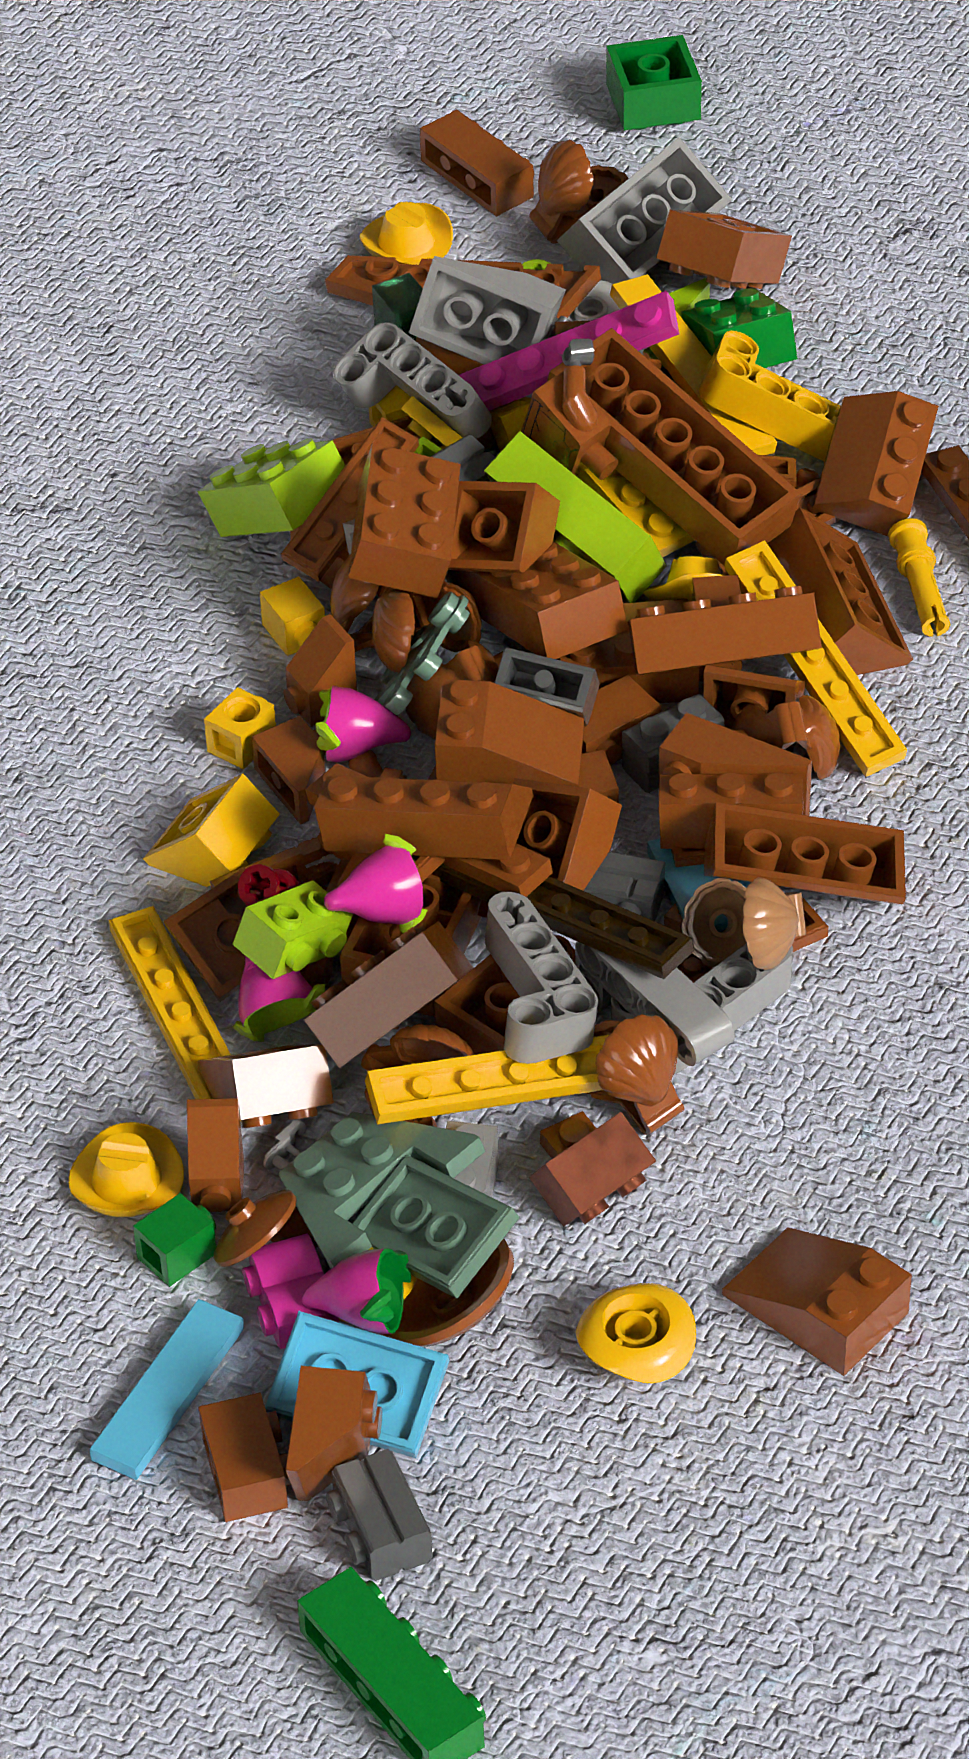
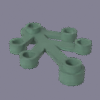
M451 591L445 594L428 617V621L431 623L424 625L411 640L410 648L412 650L408 653L405 667L400 672H393L387 668L382 675L380 681L386 686L374 700L396 716L403 712L413 697V694L406 688L414 674L427 681L440 667L443 659L435 653L448 631L452 634L456 633L470 614L465 609L468 604V599L465 596L460 595L457 597Z

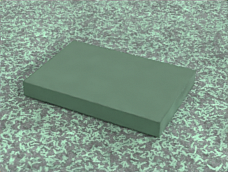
M406 1155L353 1222V1225L366 1233L374 1249L389 1248L393 1251L400 1250L406 1252L409 1259L406 1266L411 1275L457 1299L520 1217L512 1207Z

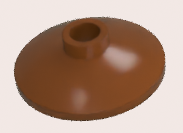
M287 1189L265 1195L254 1202L248 1197L238 1201L226 1214L225 1218L230 1224L221 1235L214 1251V1260L218 1265L228 1267L237 1264L264 1246L291 1216L297 1202V1198L292 1191Z

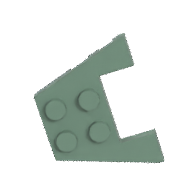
M351 1112L343 1120L337 1122L330 1131L308 1149L297 1155L291 1163L278 1172V1175L285 1189L292 1191L296 1196L297 1202L295 1207L310 1230L329 1267L332 1269L341 1260L369 1250L372 1247L366 1233L347 1220L372 1200L406 1155L455 1178L486 1151L479 1136L475 1134L407 1121L377 1125L374 1115Z

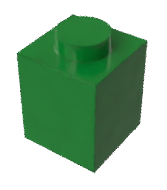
M181 1193L133 1225L137 1258L169 1287L214 1256L216 1249L214 1232L216 1230V1223L214 1218L202 1205L195 1206Z

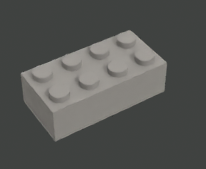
M679 137L582 216L557 242L582 271L585 265L600 266L601 280L615 284L646 275L662 261L656 257L670 209L718 213L733 199Z

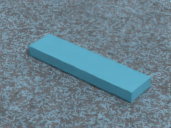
M198 1299L89 1449L91 1460L137 1480L244 1330L243 1317Z

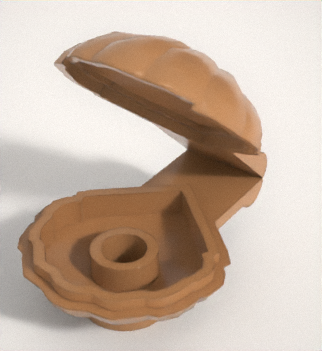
M723 877L713 879L711 882L700 885L684 906L682 934L692 937L694 947L692 953L709 967H716L747 943L748 952L753 959L751 960L756 968L764 970L774 969L787 955L795 937L806 935L802 892L784 893L773 882L762 877L754 879L747 888L736 880L731 881ZM720 914H724L728 919V926L722 932H718L714 926V921Z

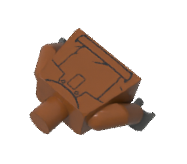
M572 339L569 347L562 354L563 363L568 367L533 391L521 432L575 476L588 468L597 478L603 480L615 470L619 462L604 447L611 429V423L586 392V369L581 367V365L592 364L594 359L593 342L591 339Z

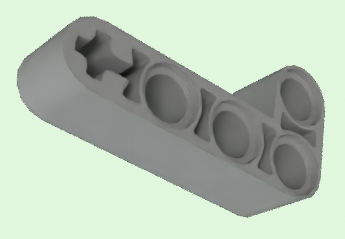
M381 323L374 326L335 365L333 371L335 380L358 408L374 406L397 385L410 397H415L461 437L472 435L474 438H479L491 426L492 414L473 387L392 323Z
M501 892L494 895L488 904L484 943L520 996L514 999L508 1007L504 1041L505 1053L519 1063L530 1064L588 1048L593 1043L598 1006L596 993L528 898L515 892Z
M576 942L575 965L597 995V1012L610 1006L611 997H613L634 1017L640 1014L661 1017L676 1034L678 1039V1058L688 1066H694L734 1041V1028L727 1014L678 968L674 969L665 979H661L589 946Z
M746 943L695 981L694 984L727 1014L734 1031H736L790 988L793 962L792 945L778 966L771 970H764L753 965L751 960L753 958L748 952ZM611 997V1020L623 1021L634 1018L615 998ZM678 1057L674 1074L688 1067Z

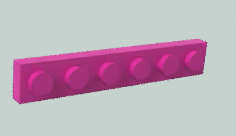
M667 291L661 292L462 373L459 376L473 387L489 411L528 396L545 384L548 380L549 371L563 362L562 354L569 347L572 339H591L593 341L610 328H613L639 351L679 335L674 300Z

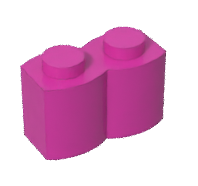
M308 1233L264 1245L249 1256L250 1266L242 1268L245 1286L250 1298L259 1297L262 1305L257 1306V1313L265 1337L273 1335L279 1349L286 1348L299 1311L339 1322V1318L327 1311L308 1309L303 1305L302 1298L307 1288L324 1275L317 1252Z

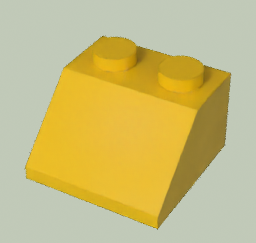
M242 773L191 798L143 860L151 867L208 887L211 880L248 866V862L245 859L250 852L259 849L271 837L272 832L269 828L280 813Z

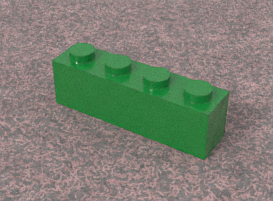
M349 1567L297 1600L300 1632L409 1759H468L485 1747L484 1722L486 1721V1714L478 1699L470 1692L462 1693L453 1682L451 1672L445 1662L438 1655L430 1656L420 1645L418 1635L413 1626L406 1618L400 1617L397 1619L388 1609L383 1593L373 1581L368 1580L365 1582L352 1567Z

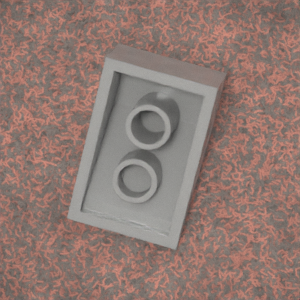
M435 256L432 260L409 333L485 365L548 339L566 289L528 273Z

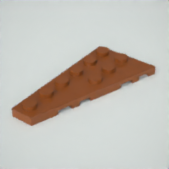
M347 255L325 279L327 291L334 295L414 318L433 259L421 258L419 265L398 264L395 257ZM459 260L528 273L566 289L556 316L558 319L560 316L568 318L601 280L600 266L585 265L583 271H564L563 264H547L545 270L524 269L521 262Z

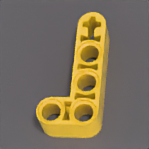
M732 330L727 331L705 369L699 387L701 398L712 407L825 462L840 405L755 364L759 353V347L756 342L744 333Z

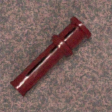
M255 864L246 868L241 874L238 881V893L241 900L250 906L307 882L296 880L286 870L272 869L263 864ZM319 885L326 891L327 886ZM250 890L256 891V894L251 893Z

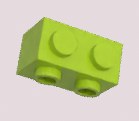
M312 880L246 907L233 945L269 977L275 979L292 971H300L308 964L325 957H333L339 953L347 941L346 932L353 914L344 911L328 910L324 904V898L328 892Z

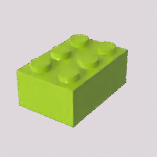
M307 438L294 445H290L288 441H283L269 448H266L264 444H258L244 451L240 455L242 461L234 467L228 465L212 473L209 476L211 482L197 492L220 537L293 531L304 523L341 473L345 464L333 440L314 442L313 438Z

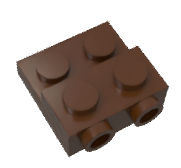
M245 867L164 920L168 931L219 1002L240 989L245 967V955L233 945L246 907H248L241 900L238 893V881ZM250 890L251 893L256 894V891Z

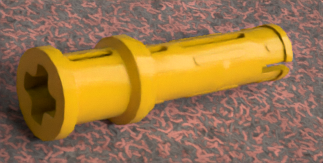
M908 518L895 523L890 528L888 533L889 542L897 550L896 565L898 571L908 579L920 618L922 632L926 636L933 637V630L930 624L932 622L934 623L937 636H940L948 631L950 621L946 615L933 573L936 563L935 553L926 543L928 537L926 525L921 520Z

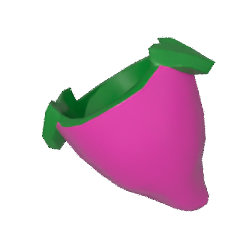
M385 1248L366 1250L343 1259L307 1288L302 1298L303 1305L308 1309L327 1311L335 1317L365 1331L380 1335L393 1334L399 1328L403 1312V1282H411V1273L406 1266L409 1261L408 1255L400 1250L393 1251L392 1249Z

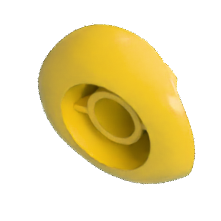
M399 202L392 209L386 210L385 215L369 223L362 230L359 238L365 249L372 256L395 257L398 264L419 265L421 258L433 259L435 256L443 258L448 253L452 245L453 228L448 215L435 205Z
M697 556L679 557L672 561L666 584L650 587L642 593L652 601L688 599L690 602L692 601L693 578L726 575H721L719 563L716 559Z
M124 1122L102 1130L84 1147L72 1164L68 1183L72 1195L93 1211L113 1217H134L155 1211L178 1195L183 1186L184 1167L179 1152L165 1133L148 1124Z
M637 1283L614 1288L592 1301L581 1315L577 1324L576 1339L583 1352L600 1367L637 1382L658 1383L677 1375L690 1361L696 1343V1323L690 1306L677 1292L661 1284Z

